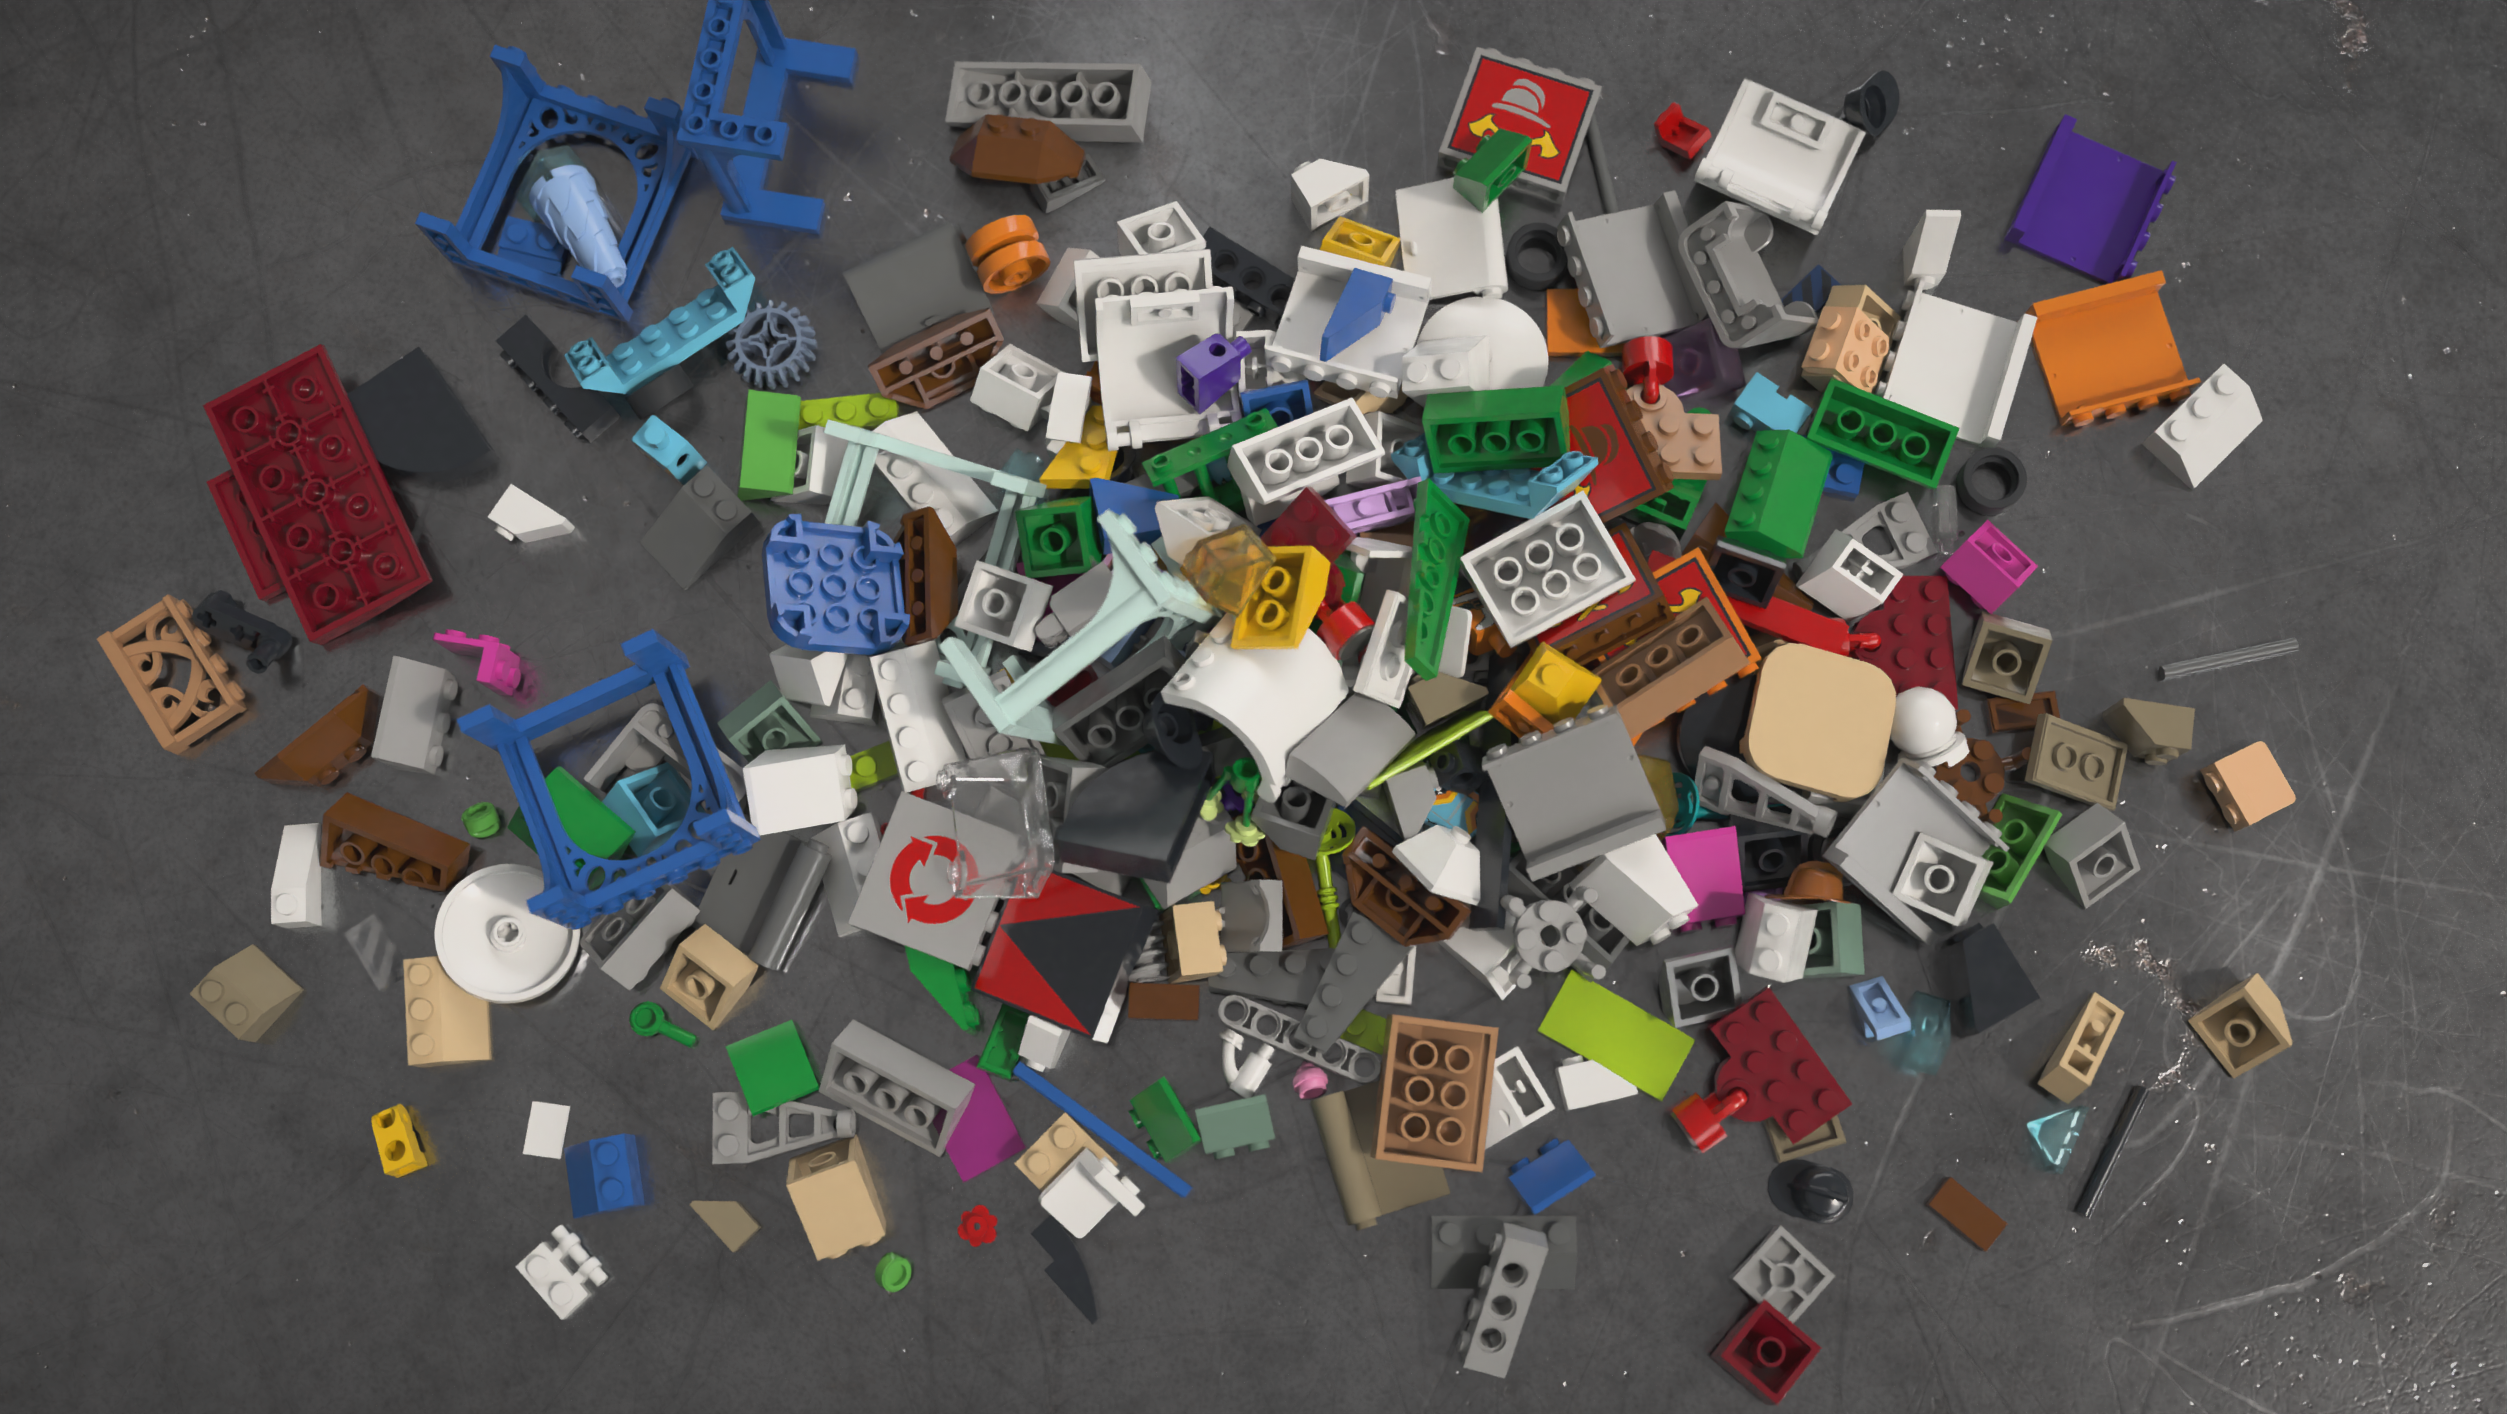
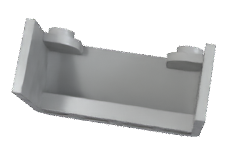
M656 703L647 704L640 708L583 779L604 792L625 765L632 771L640 773L660 765L665 760L691 780L687 760L666 708ZM717 748L740 807L744 812L748 799L743 768ZM709 809V810H706L705 813H708V814L711 815V814H712V811H711V809Z

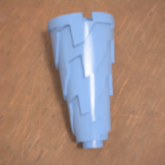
M566 165L551 170L553 178L547 182L541 176L533 185L529 194L530 204L545 225L551 229L558 241L570 251L580 267L606 275L616 288L620 287L625 281L627 267L617 248L618 242L607 220L609 218L608 213L596 190L595 180L591 173L585 167L579 165Z

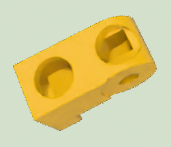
M402 1104L372 1115V1127L385 1174L400 1178L428 1166L424 1153L419 1149L415 1133L412 1131L410 1116Z

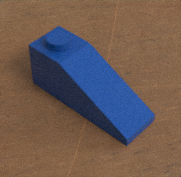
M1358 268L1353 269L1322 335L1320 361L1327 362L1380 326L1385 313L1391 314L1396 300V294L1391 293L1393 278Z

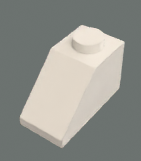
M510 484L488 515V518L497 525L494 531L509 541L516 537L522 542L527 543L572 533L575 528L566 518Z
M1030 1015L1018 1055L1026 1058L1025 1065L1043 1072L1045 1067L1055 1068L1071 1031Z
M1582 1055L1562 1060L1563 1067L1555 1069L1565 1111L1638 1094L1636 1086L1594 1060L1584 1062Z

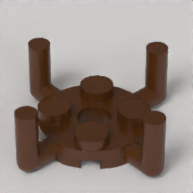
M1961 709L1956 712L1957 727L1955 731L1963 733L1961 726L1971 718L1968 710ZM1966 738L1969 753L1966 757L1949 767L1947 761L1933 766V769L1936 771L1933 777L1939 782L1943 780L1954 787L1959 793L1956 798L1961 803L1966 801L1981 813L1978 817L1983 823L1987 821L1995 825L2003 819V814L1999 809H1992L1988 812L1986 803L1994 799L2004 788L2005 771L2018 769L2029 762L2031 747H2026L2015 755L2000 758L1989 741ZM1962 765H1970L1974 768L1976 772L1974 782L1966 781L1962 777L1960 772Z

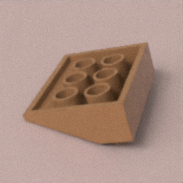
M1387 1014L1370 1157L1379 1160L1482 1172L1499 1028Z

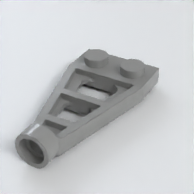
M1908 492L1876 505L1842 531L1864 546L1862 542L1863 535L1875 526H1882L1894 550L1890 554L1879 555V557L1897 570L1907 568L1938 553ZM1822 547L1810 556L1793 562V570L1798 581Z
M1704 746L1699 754L1695 784L1699 792L1700 806L1726 816L1732 814L1808 834L1815 833L1825 838L1828 837L1836 820L1837 811L1825 806L1814 805L1740 759L1724 752ZM1734 780H1741L1753 787L1759 793L1758 803H1747L1733 798L1731 793ZM1771 796L1792 809L1791 814L1769 810L1767 808L1769 797Z
M713 1093L712 1164L753 1163L835 1138H854L856 1116L854 1109L835 1111L790 1101L766 1111L775 1114L779 1118V1134L772 1140L757 1144L751 1140L752 1113L744 1093ZM791 1114L812 1116L814 1118V1132L807 1136L790 1137L789 1116ZM835 1119H836V1129H835L834 1126H833V1122H834Z

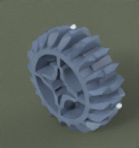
M769 299L767 307L763 308L760 303L756 302V311L751 313L747 309L744 322L737 326L738 329L728 331V335L732 338V340L726 342L727 349L731 351L727 356L730 363L735 364L733 369L737 374H743L742 378L745 382L750 383L754 380L757 388L761 389L767 382L768 387L775 390L776 384L779 381L783 387L787 388L789 384L788 378L793 377L795 381L799 382L800 376L797 372L799 370L809 372L810 368L805 361H815V355L810 351L817 348L816 340L812 339L816 334L813 327L808 326L810 323L807 316H800L801 312L795 306L789 310L788 304L782 301L776 308L774 301ZM777 324H783L796 331V337L780 334ZM762 328V330L758 334L753 335L757 330ZM773 337H774V339L776 340L777 344H776V345L773 344L774 347H773V348H770V352H769L766 346H767V345L770 346L769 343H770V342H773ZM747 353L763 356L766 366L752 363L748 360ZM790 355L789 358L780 363L785 356Z

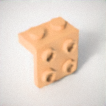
M1824 306L1801 367L1808 373L1836 374L1846 384L1872 393L1883 359L1889 349V338L1858 307Z
M2261 741L2200 770L2207 787L2214 794L2222 808L2224 817L2231 824L2234 831L2262 820V818L2294 803L2296 799L2294 792L2267 745Z

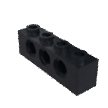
M1209 227L1203 238L1206 241L1204 249H1210L1212 285L1222 288L1233 287L1234 301L1237 299L1245 304L1246 309L1254 313L1255 317L1262 318L1264 316L1274 322L1273 325L1278 330L1286 306L1277 307L1272 302L1280 297L1288 300L1295 279L1217 230ZM1224 263L1234 267L1226 273L1217 270V267ZM1252 280L1258 281L1261 284L1255 290L1247 289L1244 285Z

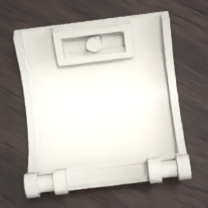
M1744 78L1706 158H1703L1696 172L1694 181L1818 235L1866 131Z
M1212 286L1202 290L1188 291L1186 289H1177L1166 293L1142 292L1131 296L1108 295L1103 298H1095L1099 380L1108 451L1119 450V447L1131 446L1132 449L1142 448V443L1199 438L1242 419L1236 384L1200 415L1178 394L1176 357L1215 333L1221 334L1229 343L1233 341V287L1222 288L1220 286Z
M1237 600L1164 687L1161 694L1165 703L1200 711L1230 729L1246 745L1258 765L1263 778L1257 789L1258 795L1266 802L1274 803L1281 794L1280 788L1287 786L1292 780L1285 776L1289 754L1347 701L1346 695L1349 689L1338 661L1324 642L1309 628L1298 649L1231 648L1239 600Z

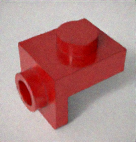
M1675 102L1662 112L1654 123L1660 145L1690 160L1711 137L1708 127L1683 116L1680 105Z

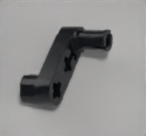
M223 590L210 593L192 613V619L199 629L252 651L246 658L248 659L246 660V665L254 673H264L274 660L280 659L292 645L291 635L285 629L237 608V603L233 600L231 594Z

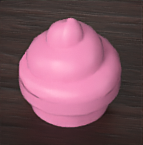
M1304 1061L1292 1080L1295 1092L1299 1093L1301 1099H1314L1326 1093L1328 1078L1321 1068Z

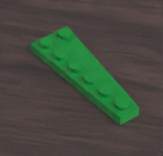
M1429 478L1418 482L1417 495L1413 501L1415 522L1404 661L1425 681L1436 678L1438 675L1461 565L1460 557L1463 555L1470 519Z

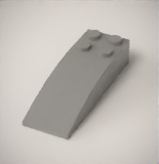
M955 62L945 122L951 126L970 128L986 114H1000L1010 117L1051 121L1073 141L1143 143L1152 81L1141 64Z

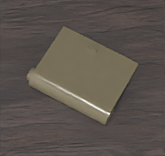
M1379 1081L1310 1101L1348 1226L1355 1224L1357 1231L1377 1225L1375 1217L1451 1194L1443 1167L1379 1160L1370 1157Z

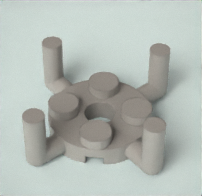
M1579 886L1565 903L1557 900H1542L1531 903L1526 907L1523 906V901L1518 897L1511 895L1502 897L1501 906L1516 918L1513 925L1514 947L1516 953L1521 958L1509 974L1510 983L1521 988H1528L1531 985V978L1527 974L1532 968L1545 972H1558L1571 964L1587 976L1596 979H1602L1605 976L1606 970L1602 965L1592 962L1581 953L1587 937V931L1576 912L1583 902L1593 903L1597 900L1598 894L1596 890ZM1552 925L1557 931V939L1551 945H1544L1540 940V932L1544 927Z

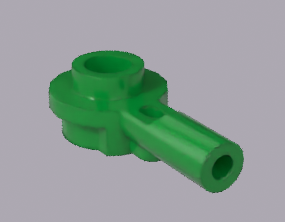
M649 1001L641 1002L630 1013V1026L638 1035L647 1037L660 1033L689 1048H692L697 1039V1035L666 1021L665 1013L656 1003Z

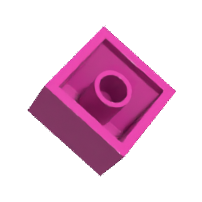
M1989 520L1971 535L1941 566L1947 578L1953 584L1961 586L1971 595V599L1976 606L1986 609L1990 614L2012 595L2038 567Z

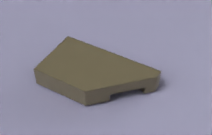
M693 1201L689 1204L733 1253L737 1252L762 1228L738 1201Z

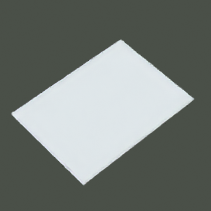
M532 1101L523 1154L561 1159L570 1106Z

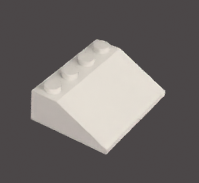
M1210 249L1074 260L1077 322L1082 362L1098 361L1095 298H1103L1108 295L1131 296L1142 292L1166 293L1177 289H1186L1188 291L1202 290L1212 287Z
M1584 491L1460 557L1461 568L1511 649L1636 581Z

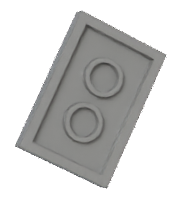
M1005 669L989 676V679L1000 694L1012 685ZM967 687L941 699L984 788L1034 765L1036 756H1046L1040 742L1037 740L999 733Z

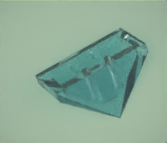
M2084 1105L2073 1106L2026 1123L2046 1172L2052 1175L2063 1174L2088 1113V1107Z

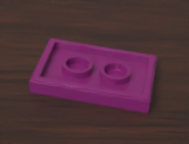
M978 1054L949 1069V1071L975 1084L970 1102L945 1146L963 1183L1027 1149L989 1074L977 1069L980 1060ZM943 1108L932 1120L939 1136L948 1112Z

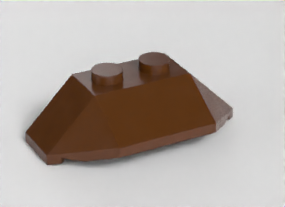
M986 114L958 136L950 155V163L957 165L962 171L972 177L1041 184L1058 181L1064 177H1078L1085 159V150L1051 121Z
M990 308L953 316L893 345L870 363L868 368L884 398L928 409L974 387L980 368L997 355L1004 338Z
M930 506L903 514L900 521L901 528L893 541L895 544L900 542L904 553L899 560L904 611L905 614H910V623L901 638L907 646L936 639L958 615L957 548L934 508Z
M364 684L361 685L353 694L340 702L254 774L259 779L271 784L311 787L329 784L338 777L339 770L348 763H353L363 757L366 753V748L373 743L379 703L378 693Z
M1362 826L1352 843L1342 853L1344 864H1346L1352 905L1404 947L1451 939L1472 910L1463 901L1430 892L1392 853L1394 845L1367 827Z

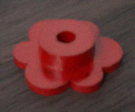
M977 1205L973 1208L972 1212L965 1211L962 1213L961 1220L963 1223L958 1227V1235L961 1239L969 1240L973 1247L980 1246L982 1242L991 1243L995 1240L997 1233L994 1227L997 1225L998 1220L996 1216L989 1215V1210L986 1206ZM976 1223L980 1224L979 1230L975 1229Z

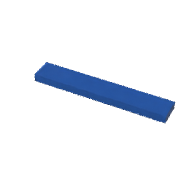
M1020 1061L1014 1068L1013 1074L1180 1197L1186 1198L1193 1189L1191 1185Z

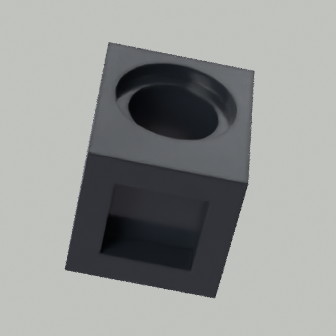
M1458 740L1444 746L1429 759L1439 786L1466 796L1470 795L1491 778L1488 770L1484 771L1482 768L1484 755L1481 748Z

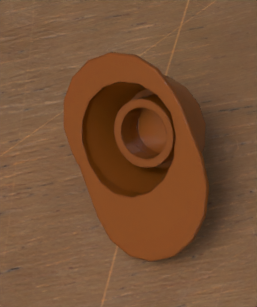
M1807 861L1795 868L1784 894L1764 896V898L1824 899L1851 904V901L1843 899V874L1832 864L1821 861Z

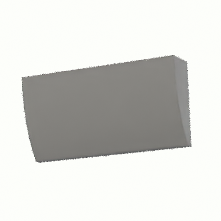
M1356 692L1289 754L1285 776L1347 807L1415 740L1416 733L1388 705Z

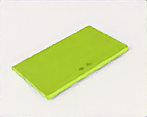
M1462 711L1416 738L1365 789L1371 790L1494 717L1488 711Z

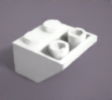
M1276 331L1236 332V337L1242 336L1249 343L1252 350L1249 355L1241 360V378L1239 380L1240 409V393L1306 380V377L1302 374L1290 371L1282 373L1274 370L1273 367L1267 366L1265 348L1267 345H1273Z
M1835 529L1795 586L1847 622H1850L1882 604L1901 579L1903 573L1852 537Z

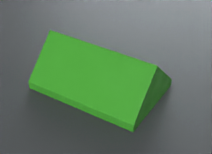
M748 389L744 408L737 497L741 501L793 495L801 397Z
M2002 793L1993 808L1999 809L2002 812L2003 819L1993 826L2000 830L2002 833L2000 839L2009 847V850L2005 852L1990 845L1981 856L1992 861L1993 864L1978 896L1979 899L1996 909L2003 908L2012 903L2062 816V813L2058 810Z

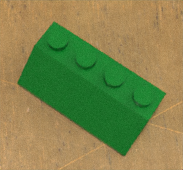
M1830 378L1811 419L1806 439L1935 491L1960 428Z
M1564 385L1427 394L1422 423L1434 474L1543 468L1552 465L1562 458L1563 454L1570 452L1569 410Z
M1790 429L1757 431L1726 525V537L1761 550L1770 551L1773 554L1785 557V559L1803 558L1833 458L1831 451Z

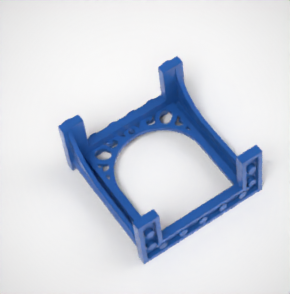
M708 0L676 140L679 145L693 147L724 200L720 214L723 220L819 235L826 205L823 199L763 190L769 160L783 161L790 128L787 123L778 122L788 74L852 84L858 53L856 48L785 38L769 0ZM743 20H745L758 49L743 116L723 113L741 28Z
M494 45L490 58L502 74L503 99L499 124L487 157L456 227L449 221L423 212L419 213L415 224L450 262L629 323L633 310L628 305V301L690 157L699 159L693 147L681 146L676 140L683 113L680 105L668 98L658 100L648 97L644 107L648 116L645 118L636 115L628 107L618 105L615 108L606 105L603 100L596 96L588 95L585 98L577 95L566 86L558 85L556 88L547 85L541 79L537 69L531 64L524 51L514 46H508L506 49ZM550 109L557 113L558 123L554 128H546L542 124L541 117L545 110ZM566 115L570 116L573 120L577 118V122L575 124L566 123ZM532 124H534L536 129L539 131L538 135L535 137H529V135L534 131L531 128ZM598 127H603L605 130L598 131ZM574 133L595 135L619 147L627 155L634 167L638 193L634 211L618 246V250L627 267L625 281L618 288L614 286L608 276L577 265L571 275L574 281L572 282L481 250L518 166L534 148L549 139ZM629 136L630 139L636 141L633 144H627L624 142V139ZM649 144L658 146V152L652 158L646 160L637 158V153L642 147ZM645 169H651L650 177L644 175Z
M654 629L621 643L625 657L636 665L515 720L490 704L457 719L462 733L499 752L533 839L542 867L544 890L542 893L526 900L530 913L568 929L571 928V930L589 925L592 922L591 918L602 913L609 915L624 908L623 903L634 898L636 900L648 898L656 893L655 889L667 883L668 885H675L683 882L688 878V873L699 868L700 870L713 868L720 864L721 858L729 854L740 855L748 852L753 848V843L761 840L757 828L745 819L685 672V669L691 667L686 655ZM656 684L690 769L692 790L687 813L672 837L649 854L630 860H607L595 857L576 845L565 831L530 741L650 685ZM703 801L706 802L705 809H711V815L705 812H698V806ZM692 824L695 828L697 836L703 840H699L693 837V835L690 832V827ZM683 840H687L693 845L691 847H682V851H677L678 843ZM651 858H655L656 863L648 866V861ZM584 859L586 864L580 870L576 866L575 860ZM597 867H603L605 879L602 886L595 891L589 890L588 878L590 873ZM624 869L626 876H620L614 882V873Z

